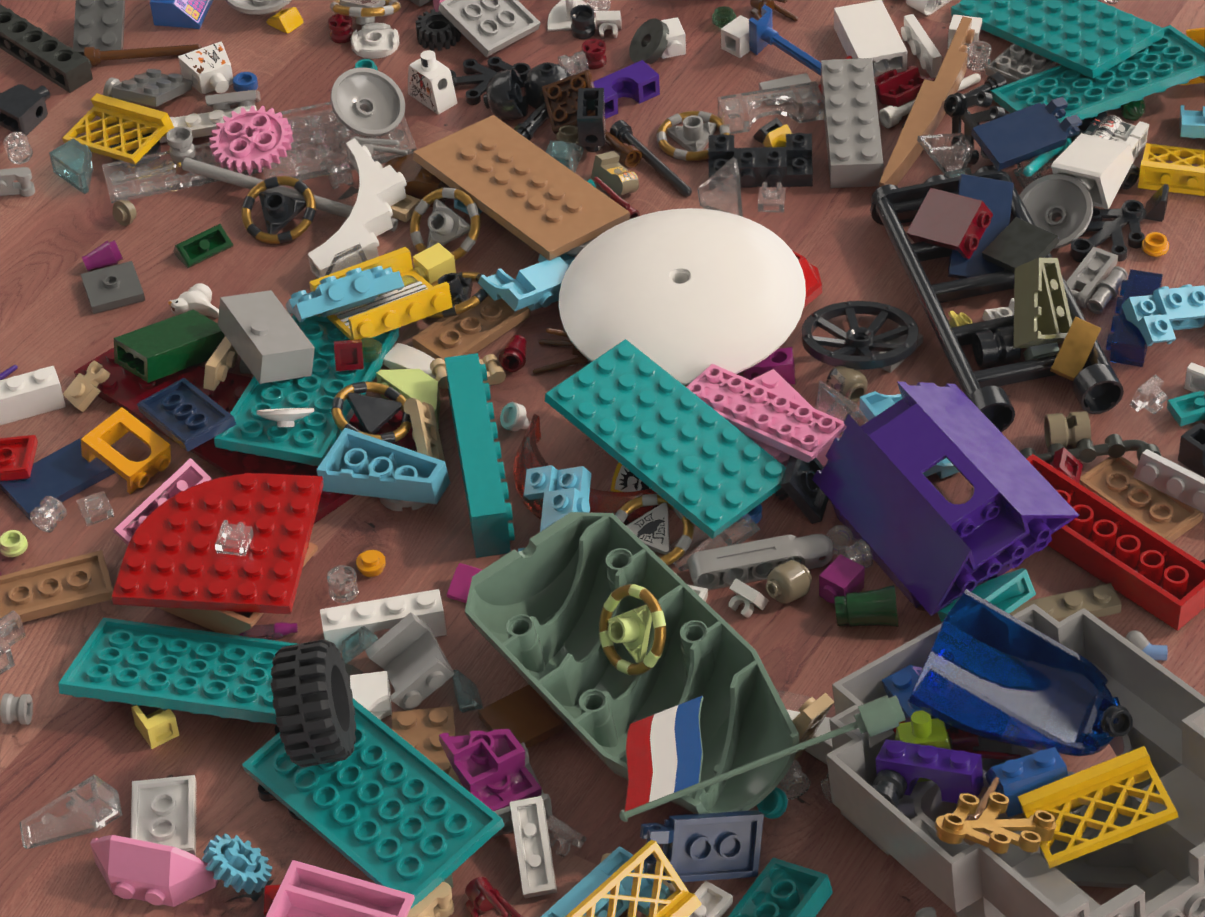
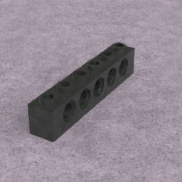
M0 4V48L69 93L93 79L92 65L86 56H82L70 46H66L58 41L56 37L50 36L40 27H36L28 22L27 19L20 17L11 9Z

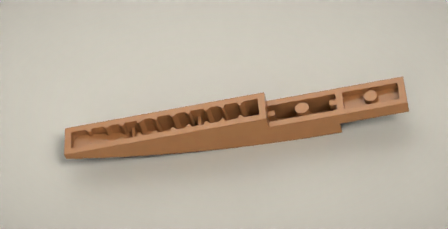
M962 16L935 81L924 79L881 177L879 187L888 184L898 185L917 160L945 116V100L949 95L957 93L966 73L968 59L967 44H972L975 30L971 29L972 18Z

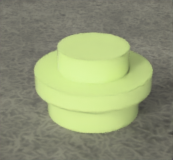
M17 530L7 531L0 537V553L6 557L19 556L28 547L26 537Z

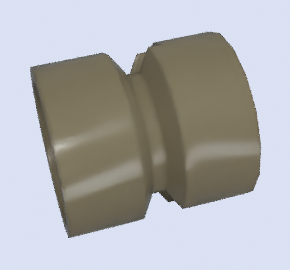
M1087 411L1069 412L1067 417L1063 413L1046 414L1044 417V436L1047 449L1054 443L1062 444L1065 449L1070 445L1074 449L1077 442L1081 439L1091 440V425Z

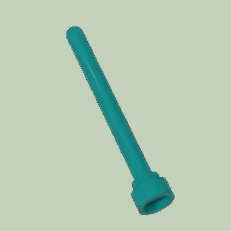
M1071 138L1067 139L1066 145L1035 158L1023 169L1024 176H1032L1055 155H1061L1072 143Z

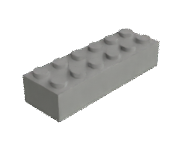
M872 58L821 60V90L830 187L879 186L883 175V155Z

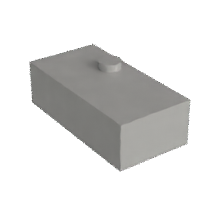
M272 290L220 297L218 326L260 384L312 376L315 347Z

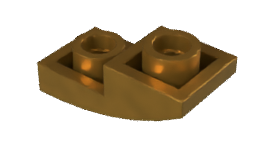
M1075 316L1050 371L1074 381L1077 374L1082 371L1101 328Z

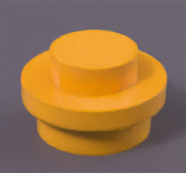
M1149 233L1142 241V250L1153 257L1162 256L1168 252L1169 242L1162 233Z
M367 550L357 557L356 565L364 576L376 577L383 572L386 560L384 554L380 551Z

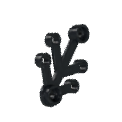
M494 56L487 60L488 68L479 64L475 59L465 60L463 62V71L468 76L456 77V73L453 70L450 71L454 89L455 86L479 84L474 89L466 92V102L470 105H477L481 102V95L486 92L489 80L497 72L515 69L524 85L525 78L531 70L530 66L526 63H516L512 66L502 61L500 57Z
M980 91L977 95L967 98L964 94L955 93L949 95L944 103L946 114L952 118L950 146L957 150L964 149L962 160L966 164L975 165L979 160V152L974 149V138L971 135L972 128L979 126V123L1005 116L1004 108L998 106L990 107L993 97L988 92ZM974 106H979L983 108L990 107L989 110L977 112L974 114H971L967 110L968 108ZM962 121L964 122V135H961ZM981 148L982 157L984 159H989Z
M1128 200L1123 203L1120 209H1099L1094 207L1091 221L1080 237L1084 236L1085 232H1099L1089 239L1078 238L1071 242L1070 254L1076 262H1082L1093 247H1097L1111 236L1113 244L1111 253L1118 255V262L1126 260L1128 248L1124 245L1122 227L1129 224L1128 245L1135 249L1141 248L1142 241L1145 239V235L1141 232L1140 222L1146 216L1143 204L1137 200ZM1102 218H1116L1113 221H1102Z

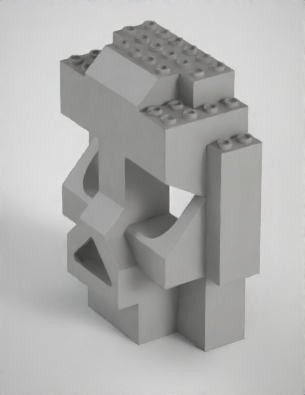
M984 599L832 684L836 715L829 719L831 731L856 722L854 715L860 713L858 706L886 696L882 679L908 665L942 670L947 676L958 671L964 656L937 641L939 633H942L968 648L971 639H974L997 651L1018 657L1028 678L1060 682V694L1042 733L1014 729L1009 733L996 737L978 736L979 747H973V750L1019 754L1024 757L1040 750L1055 747L1060 754L1089 737L1098 725L1102 730L1101 720L1103 719L1104 711L1108 707H1117L1118 705L1126 707L1133 719V726L1130 732L1120 737H1111L1108 732L1105 733L1103 730L1102 732L1116 756L1145 746L1151 763L1177 810L1178 818L1053 868H1049L1040 847L1037 852L1031 853L1010 843L1008 852L999 854L978 843L971 846L964 840L960 844H949L940 840L936 836V819L947 813H954L957 809V804L942 801L940 788L933 781L917 782L911 795H903L899 800L898 807L893 806L872 787L873 781L877 776L875 759L886 739L895 740L896 734L893 729L870 737L868 732L861 734L860 729L857 728L832 738L833 751L826 754L832 803L840 809L841 814L885 854L893 856L949 906L957 917H1205V697L1085 608L1058 622L1035 604L1008 617ZM982 758L983 787H989L985 777L987 771L991 767L1005 763L1008 760ZM1147 779L1135 784L1133 788L1147 791L1152 781ZM1112 793L1102 797L1101 800L1115 804L1121 793ZM1128 796L1123 806L1137 810L1143 799ZM1151 801L1145 812L1156 814L1166 810L1164 804ZM1086 806L1075 815L1083 817L1089 806ZM1097 808L1091 819L1106 822L1111 812ZM1003 813L997 819H1010L1013 816L1008 817L1006 813ZM1119 814L1113 825L1126 826L1131 823L1133 818ZM1065 821L1059 832L1074 835L1079 824ZM1086 827L1081 838L1091 840L1098 837L1101 830ZM1012 831V832L1021 835V832H1022V831ZM1054 840L1050 848L1051 854L1053 855L1065 850L1069 843ZM1078 886L1128 889L1103 905H1099Z

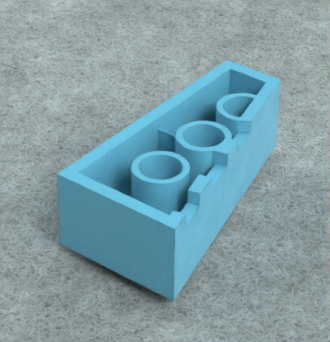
M344 428L316 470L318 476L323 477L324 485L322 491L437 504L450 484L445 461L348 428Z

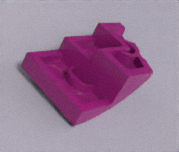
M498 729L490 732L470 731L469 735L449 736L448 733L439 735L442 748L462 786L492 811L508 807L512 801L542 795L541 786L525 767V749L509 729Z

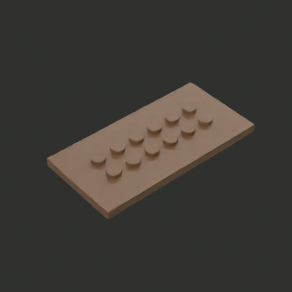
M494 115L413 151V160L450 188H457L468 194L476 203L477 208L549 261L598 237L612 227L630 220V212Z

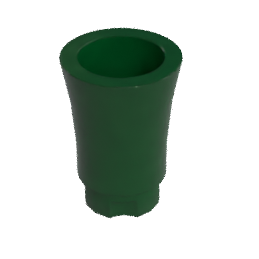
M895 585L877 590L846 594L847 597H835L837 626L849 624L850 627L879 625L899 627Z

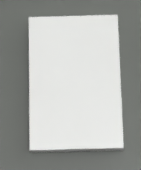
M195 775L132 781L130 838L172 846L196 856Z

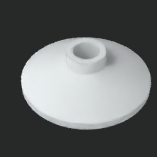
M314 408L257 410L256 412L257 415L263 418L277 421V427H294L295 420L310 415L314 412Z

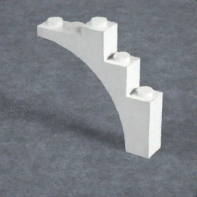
M355 138L347 142L346 146L349 160L359 175L360 187L357 201L350 216L341 228L324 244L307 254L311 271L317 279L378 257L377 247L379 246V241L376 236L393 228L391 220L393 211L390 206L406 198L405 186H407V183L402 173H397L391 165L383 168L378 161L374 162L367 147L361 146Z

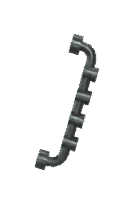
M1118 434L1107 436L1105 444L1094 445L1090 439H1081L1077 442L1076 448L1068 449L1077 460L1080 459L1085 463L1092 462L1097 456L1103 455L1119 458L1128 451H1137L1136 456L1139 462L1141 454L1146 449L1161 456L1160 450L1156 445L1137 439L1122 441L1121 436ZM1054 443L1048 447V453L1037 455L1032 448H1025L1020 453L1026 459L1034 454L1049 464L1053 462L1055 451L1064 446L1060 443Z

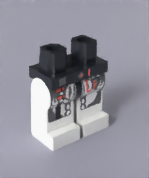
M1104 111L1096 117L1081 120L1082 124L1079 126L1080 133L1071 137L1072 142L1081 133L1091 136L1098 135L1114 141H1123L1130 144L1135 161L1146 145L1149 124L1139 121L1135 126L1123 122L1116 116H1107L1108 112Z

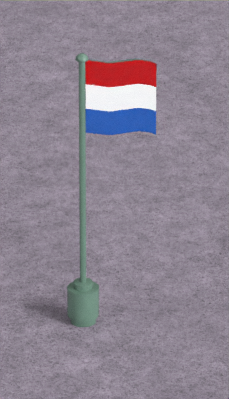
M702 695L630 724L626 741L629 782L625 811L624 809L621 810L619 817L622 821L628 822L629 817L859 728L861 734L868 732L869 736L873 737L898 727L899 722L905 721L906 718L897 696L888 698L886 695L858 706L860 713L854 715L856 719L854 723L700 782L703 762L700 728L701 706L704 699Z

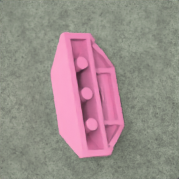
M190 458L120 523L113 532L128 545L141 523L156 508L177 493L209 481L211 477Z
M116 835L104 836L99 839L93 838L90 843L95 863L113 895L123 899L132 898L147 901L153 905L175 907L215 888L218 880L213 878V871L206 870L208 863L201 861L193 854L172 846Z

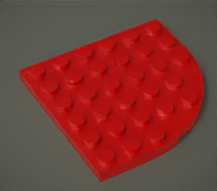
M244 473L209 480L177 493L156 508L141 523L132 536L111 596L113 605L291 614L324 485L323 477Z

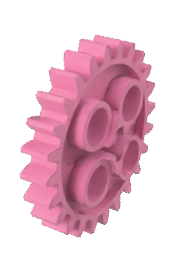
M251 106L250 111L246 112L242 107L239 114L232 111L231 118L223 116L224 123H216L217 130L211 131L213 137L209 138L210 148L215 161L220 162L221 168L227 166L228 170L231 171L237 168L238 173L247 170L248 174L251 175L253 169H257L259 173H262V167L264 166L272 169L271 163L280 164L279 157H287L286 150L292 149L290 143L293 142V133L288 119L283 118L281 112L275 114L273 108L266 112L264 106L259 111H256L255 107Z

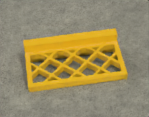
M96 93L90 99L93 107L62 139L67 145L136 164L163 136L167 137V132L173 129L174 126L166 112ZM96 116H99L101 118L99 120L91 122ZM112 123H118L117 125L111 127L107 126ZM103 127L102 130L91 133V130ZM136 128L135 130H132V131H129V132H126V133H125V130H127V129ZM86 132V135L76 138L79 134ZM120 132V135L108 138L109 135ZM153 133L152 135L143 138V135ZM138 137V140L126 143L127 140ZM103 138L102 141L92 143V141ZM121 143L120 146L109 148V146ZM138 148L133 154L127 153V151Z
M1146 143L1143 160L1140 165L1138 188L1159 190L1164 184H1168L1169 192L1205 196V150Z
M1145 746L1018 796L1025 818H1030L1036 811L1043 810L1051 813L1057 819L1055 821L1056 829L1053 838L1049 841H1041L1039 845L1049 868L1178 818L1177 810L1155 771ZM1147 779L1152 781L1147 791L1133 788L1135 784ZM1112 793H1121L1115 804L1101 800L1102 797ZM1128 796L1143 799L1137 810L1123 806ZM1151 801L1164 804L1166 810L1156 814L1145 812ZM1082 805L1089 806L1083 817L1069 813L1072 809ZM1097 808L1111 812L1106 822L1091 819ZM1119 814L1133 818L1131 823L1126 826L1113 825ZM1065 821L1079 824L1074 835L1059 832ZM1086 827L1101 830L1096 838L1091 840L1081 838ZM1054 840L1069 843L1063 851L1053 855L1050 852Z
M650 840L565 917H596L594 916L595 906L601 898H609L607 917H615L618 899L630 900L628 917H636L638 901L650 902L649 915L647 917H689L702 904L695 894L687 890L657 842ZM652 853L657 860L655 874L642 873L644 860ZM626 876L633 877L631 896L618 895L620 881ZM641 878L654 879L651 898L639 897ZM662 880H670L676 889L667 899L659 898Z

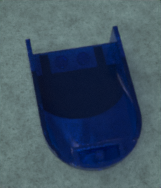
M967 589L964 590L943 620L908 699V702L960 730L984 738L1031 749L1047 750L1055 747L1059 754L1070 756L1093 755L1102 751L1110 744L1114 737L1109 736L1108 732L1105 733L1102 730L1101 720L1103 719L1104 711L1108 707L1120 705L1118 697H1113L1106 686L1108 683L1107 678L1086 658Z

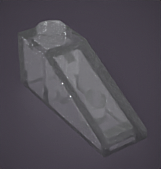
M95 774L19 822L23 847L31 849L100 830L123 815L118 791Z

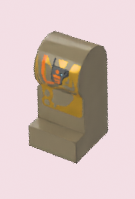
M612 151L595 155L591 178L598 177L618 196L626 193H635L638 190L639 180L637 175L633 171H628L619 163L620 156L616 152Z

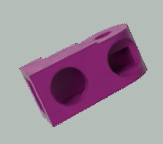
M792 347L777 349L766 359L744 370L743 377L752 380L774 369L790 385L796 384Z

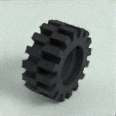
M432 9L431 13L426 11L423 13V16L420 15L418 20H416L417 40L425 49L429 47V50L434 51V48L442 51V47H445L447 50L450 49V45L454 47L457 45L456 42L460 41L461 32L440 11L435 12V9Z

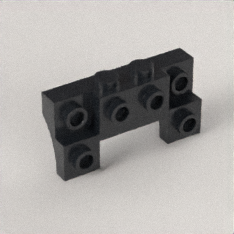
M812 133L786 134V147L734 148V135H709V188L813 186Z

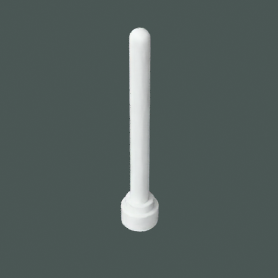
M975 73L963 78L957 92L979 83L981 76ZM915 100L900 107L888 106L879 111V119L882 125L886 128L897 125L903 116L910 113Z

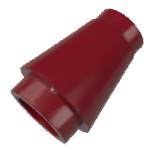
M514 335L499 354L500 364L506 371L516 372L523 368L526 363L527 342L523 336Z

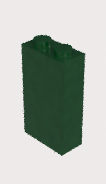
M193 309L115 337L114 362L149 383L208 361L225 335L219 328L218 323Z

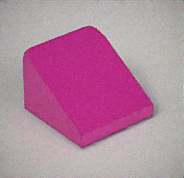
M459 563L449 586L447 597L467 603L472 576L482 571V569Z

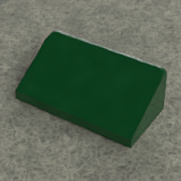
M218 224L175 245L173 252L187 268H190L233 247V243L222 225Z

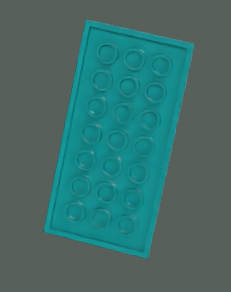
M961 0V2L951 7V16L954 14L982 18V30L1092 79L1164 37V28L1098 0Z
M1169 25L1163 27L1164 37L1093 79L1063 65H1059L993 89L991 94L993 100L1010 114L1037 103H1045L1047 106L1051 100L1063 97L1068 103V107L1064 108L1066 115L1058 119L1060 123L1066 117L1076 114L1081 120L1093 118L1104 111L1118 109L1123 104L1131 101H1140L1150 94L1161 93L1169 87L1177 84H1186L1191 79L1205 76V48Z
M293 314V320L315 347L312 376L262 384L254 376L230 413L234 416L237 425L215 436V447L319 466L342 433L332 417L331 408L334 397L341 389L350 384L363 381L373 382L376 372L380 370L384 363L385 355L392 349L399 337V328L362 341L364 369L336 371L334 341L350 339L327 317L323 318L322 314L305 318L303 322H299ZM346 399L342 414L349 423L354 411ZM283 408H314V412L310 415L295 420L294 427H277V421L263 418L257 415L256 411Z
M626 339L561 382L545 395L546 403L712 539L782 488L780 484L786 469L782 463Z
M103 617L58 683L59 694L72 695L78 698L101 699L106 702L129 703L134 706L157 707L163 710L186 711L192 714L214 715L221 718L243 719L250 722L277 724L276 713L273 707V692L271 690L272 661L276 652L282 647L296 645L297 643Z
M353 699V706L355 707L356 743L354 744L353 753L346 760L308 767L298 766L287 755L279 732L242 764L244 771L373 882L381 886L413 894L415 899L411 908L422 901L505 826L503 819L355 699Z

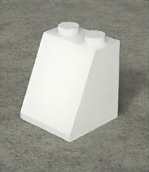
M1081 133L1052 163L1051 168L1053 174H1064L1078 179L1090 193L1093 206L1109 209L1134 158L1130 144L1120 140L1105 139L1098 135L1091 136Z

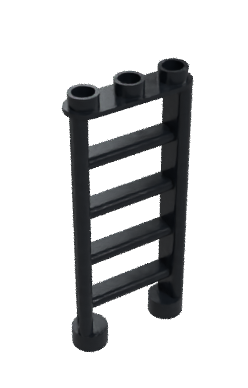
M994 165L983 166L974 174H970L972 176L1012 182L1007 172L998 171ZM935 175L927 179L923 184L902 188L891 184L879 187L871 196L870 213L873 220L885 227L964 394L1000 432H1003L1014 421L1015 411L1007 393L999 386L1058 375L1050 371L1057 355L973 371L961 346L972 344V335L975 332L991 330L994 334L996 328L1014 326V315L951 327L940 303L1014 289L1015 273L1004 270L931 285L920 262L950 256L951 249L926 242L910 243L901 223L914 220L930 188L958 194L959 177L949 178L945 175ZM1014 186L1010 223L1017 217L1035 225ZM1049 252V254H1048L1045 258H1053V257H1052L1051 253ZM1062 276L1072 323L1075 316L1086 321ZM1097 339L1082 371L1077 374L1072 384L1073 392L1081 407L1091 414H1101L1111 410L1121 401L1124 394L1123 386L1108 362Z

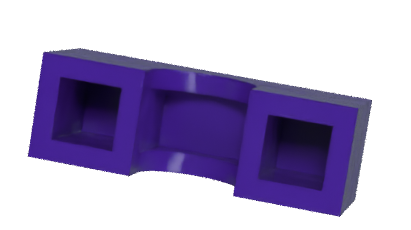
M643 60L593 82L594 88H604L605 119L618 114V98L629 97L640 104L660 95L659 74Z
M886 739L875 759L877 774L881 770L889 769L900 773L905 778L907 789L904 795H911L919 777L930 779L938 785L942 801L956 804L960 794L968 793L978 797L984 786L981 754Z

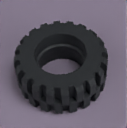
M325 639L282 647L276 652L272 661L271 690L273 692L277 727H279L280 738L285 745L287 755L290 756V760L301 767L346 760L354 751L356 722L354 716L355 707L353 706L352 699L353 694L349 684L350 680L339 649L336 648L334 643Z

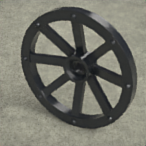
M847 301L825 306L807 317L802 325V344L812 357L834 367L844 366L854 370H868L887 367L906 359L914 352L918 345L919 332L915 320L906 312L896 307L871 301ZM855 314L876 315L877 317L868 328L858 326ZM846 315L850 330L845 332L827 320ZM887 319L901 326L874 336ZM819 326L838 339L812 336V333ZM903 335H908L903 344L884 343ZM822 346L836 347L841 349L832 352L830 350L825 349ZM871 351L886 352V353H882V354H878V355H873V354L871 353Z

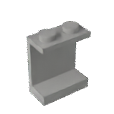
M411 612L365 650L370 660L382 667L384 671H387L388 678L395 690L389 696L391 701L406 711L413 710L420 705L423 700L455 674L428 624Z

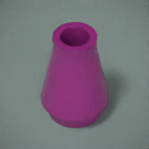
M107 240L87 255L82 256L87 270L90 271L117 265L118 261L123 260V257L115 240L111 242Z

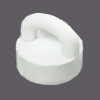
M515 402L505 405L500 415V422L503 428L511 431L526 430L529 427V421L526 417L525 407Z

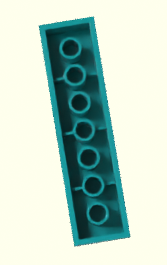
M478 353L446 357L445 366L449 400L476 558L507 554L511 552L510 541L515 540L513 523H508V521L513 520L511 502L505 503V500L509 499L507 482H501V479H506L503 461H497V459H502L500 442H494V439H498L496 422H490L495 417L493 403H487V401L491 400L489 383H483V381L488 380L486 365L480 364Z

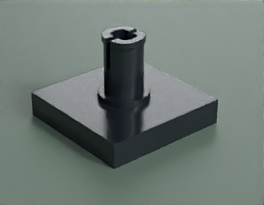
M790 455L780 484L782 488L776 491L775 495L779 496L778 499L781 501L791 498L812 524L821 522L829 498L812 479L817 470H821L824 467L816 457L810 462H805Z

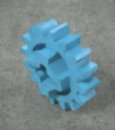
M224 834L222 838L216 835L213 840H210L203 851L205 855L202 861L208 863L206 870L213 871V878L215 880L222 879L226 888L232 885L238 893L241 889H244L247 894H251L253 890L258 893L262 887H265L272 876L270 874L272 866L267 864L268 857L261 855L260 848H252L250 841L243 843L237 835L234 839H231L228 834Z

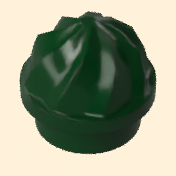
M1144 100L1131 101L1121 105L1119 108L1121 115L1125 119L1132 121L1142 118L1143 113H1145Z

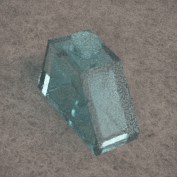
M73 138L49 152L53 172L82 193L86 194L89 192L93 172L90 149Z
M550 140L546 153L575 173L583 154V147L576 143Z

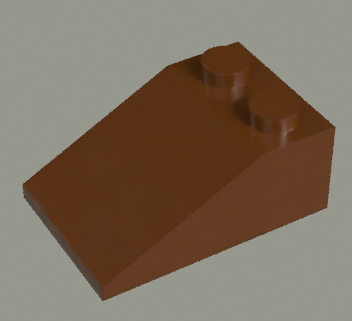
M413 154L388 159L384 167L391 165L397 173L401 172L407 183V186H405L406 194L420 199V201L432 191L450 188L415 162ZM441 198L438 200L442 203H445L447 198Z

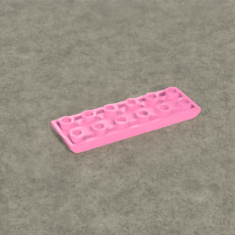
M711 364L686 387L745 435L805 462L812 461L847 427L844 421L714 364Z

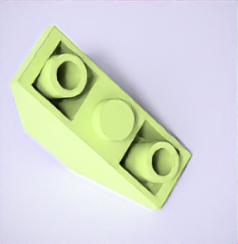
M420 369L379 370L376 372L377 383L392 387L400 392L406 400L408 398H415L420 400L421 403L431 404L434 408L439 430L440 393L438 381ZM380 394V396H381L382 398L388 399V398L385 397L384 395H381V394Z

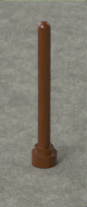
M200 44L109 51H100V49H95V47H84V56L90 60L92 66H96L101 61L183 55L201 49L202 46Z
M605 129V142L619 153V160L628 168L637 166L642 159V153L633 145H624Z

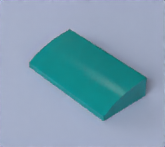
M773 857L728 917H816L833 894L828 874Z

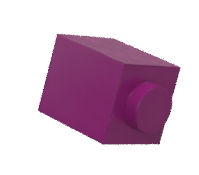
M840 554L819 575V596L827 602L835 604L836 596L847 597L846 594L859 593L864 588L865 567Z

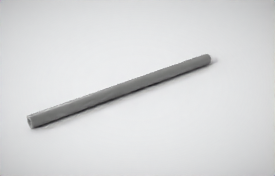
M185 158L182 164V169L250 190L263 181L190 158ZM282 185L263 191L265 193L279 192L283 196L305 200L304 196L296 189ZM314 195L316 209L345 218L350 216L353 206ZM391 218L393 228L389 231L394 232L397 228L398 220Z

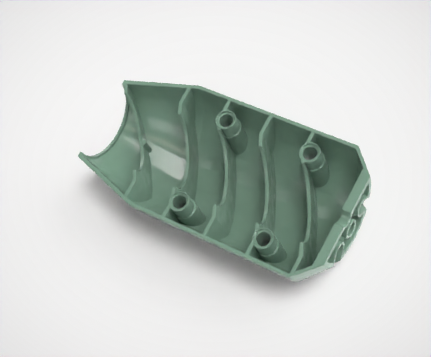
M570 512L530 538L529 544L524 550L517 552L514 549L472 576L465 607V613L470 623L615 774L628 780L626 741L631 723L702 695L704 699L701 706L700 728L703 762L700 782L799 744V733L756 650L613 513ZM628 584H636L649 590L659 602L666 622V640L662 655L653 668L640 675H627L618 671L606 657L599 636L600 615L604 603L614 590ZM626 596L613 611L612 617L646 604L643 600L633 596ZM651 622L647 654L651 650L654 641L653 622ZM614 643L615 650L622 659L637 664L623 643ZM797 752L670 802L694 814L749 811L766 798L780 783L792 765Z

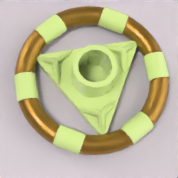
M636 584L624 585L614 590L604 603L600 615L599 636L606 657L618 671L627 675H640L649 671L661 657L665 645L666 622L662 608L649 590ZM626 596H633L643 600L646 604L612 617L613 611ZM651 622H653L654 641L651 650L647 654ZM614 643H623L637 664L622 659L615 650Z

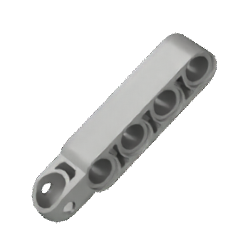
M823 534L802 537L783 535L699 551L688 558L687 565L694 586L713 590L731 586L735 578L743 583L766 580L770 569L791 560L805 565L808 569L823 567L832 559L833 542L828 536ZM826 556L824 560H819L820 557Z

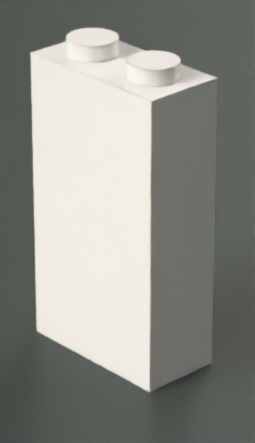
M882 0L834 8V29L847 56H852L853 59L872 58L874 77L896 69L898 73L907 70L908 51Z

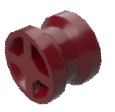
M335 14L328 19V27L331 29L330 39L333 42L341 44L351 41L353 29L351 28L352 18L350 16Z
M589 39L583 42L581 46L582 53L584 54L582 57L583 65L588 69L604 67L607 63L605 42L600 39Z

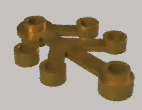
M997 792L989 794L986 804L987 808L978 820H966L969 815L977 812L979 799L972 794L962 793L959 795L957 809L954 813H947L937 817L935 828L937 830L936 836L949 844H960L965 838L988 847L991 851L999 854L1007 853L1010 843L1026 852L1034 853L1038 851L1041 841H1049L1053 838L1056 823L1054 821L1055 817L1043 810H1038L1030 818L997 819L1000 814L1006 812L1009 803L1007 796ZM1012 831H1022V832H1021V835H1019V834L1014 833V832H1012Z

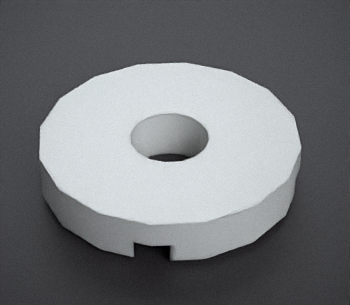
M386 23L365 24L358 32L356 29L351 36L352 50L358 56L368 59L384 58L391 55L398 49L400 44L398 31L391 29V26Z

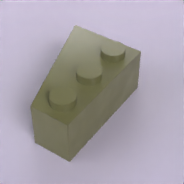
M1037 258L1015 267L1014 348H1030L1056 342L1058 345L1062 344L1072 325V319L1058 258Z

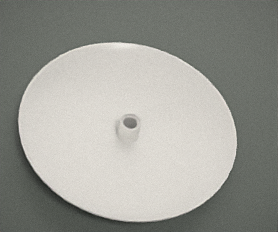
M687 208L658 211L627 220L612 227L596 237L580 251L567 269L561 283L559 292L560 318L570 341L591 362L626 339L681 384L689 385L711 364L738 374L753 367L775 352L788 339L801 318L806 297L805 279L800 263L788 245L775 233L750 219L709 209Z

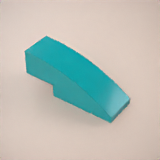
M1021 568L976 586L974 590L963 594L937 613L943 623L985 599L1005 615H1008L1035 596L1036 592L1027 570Z

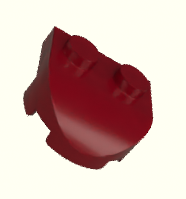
M908 66L907 70L899 73L896 69L887 71L876 78L875 89L878 100L885 105L900 107L916 99L924 79L935 81V78L920 76L918 66Z

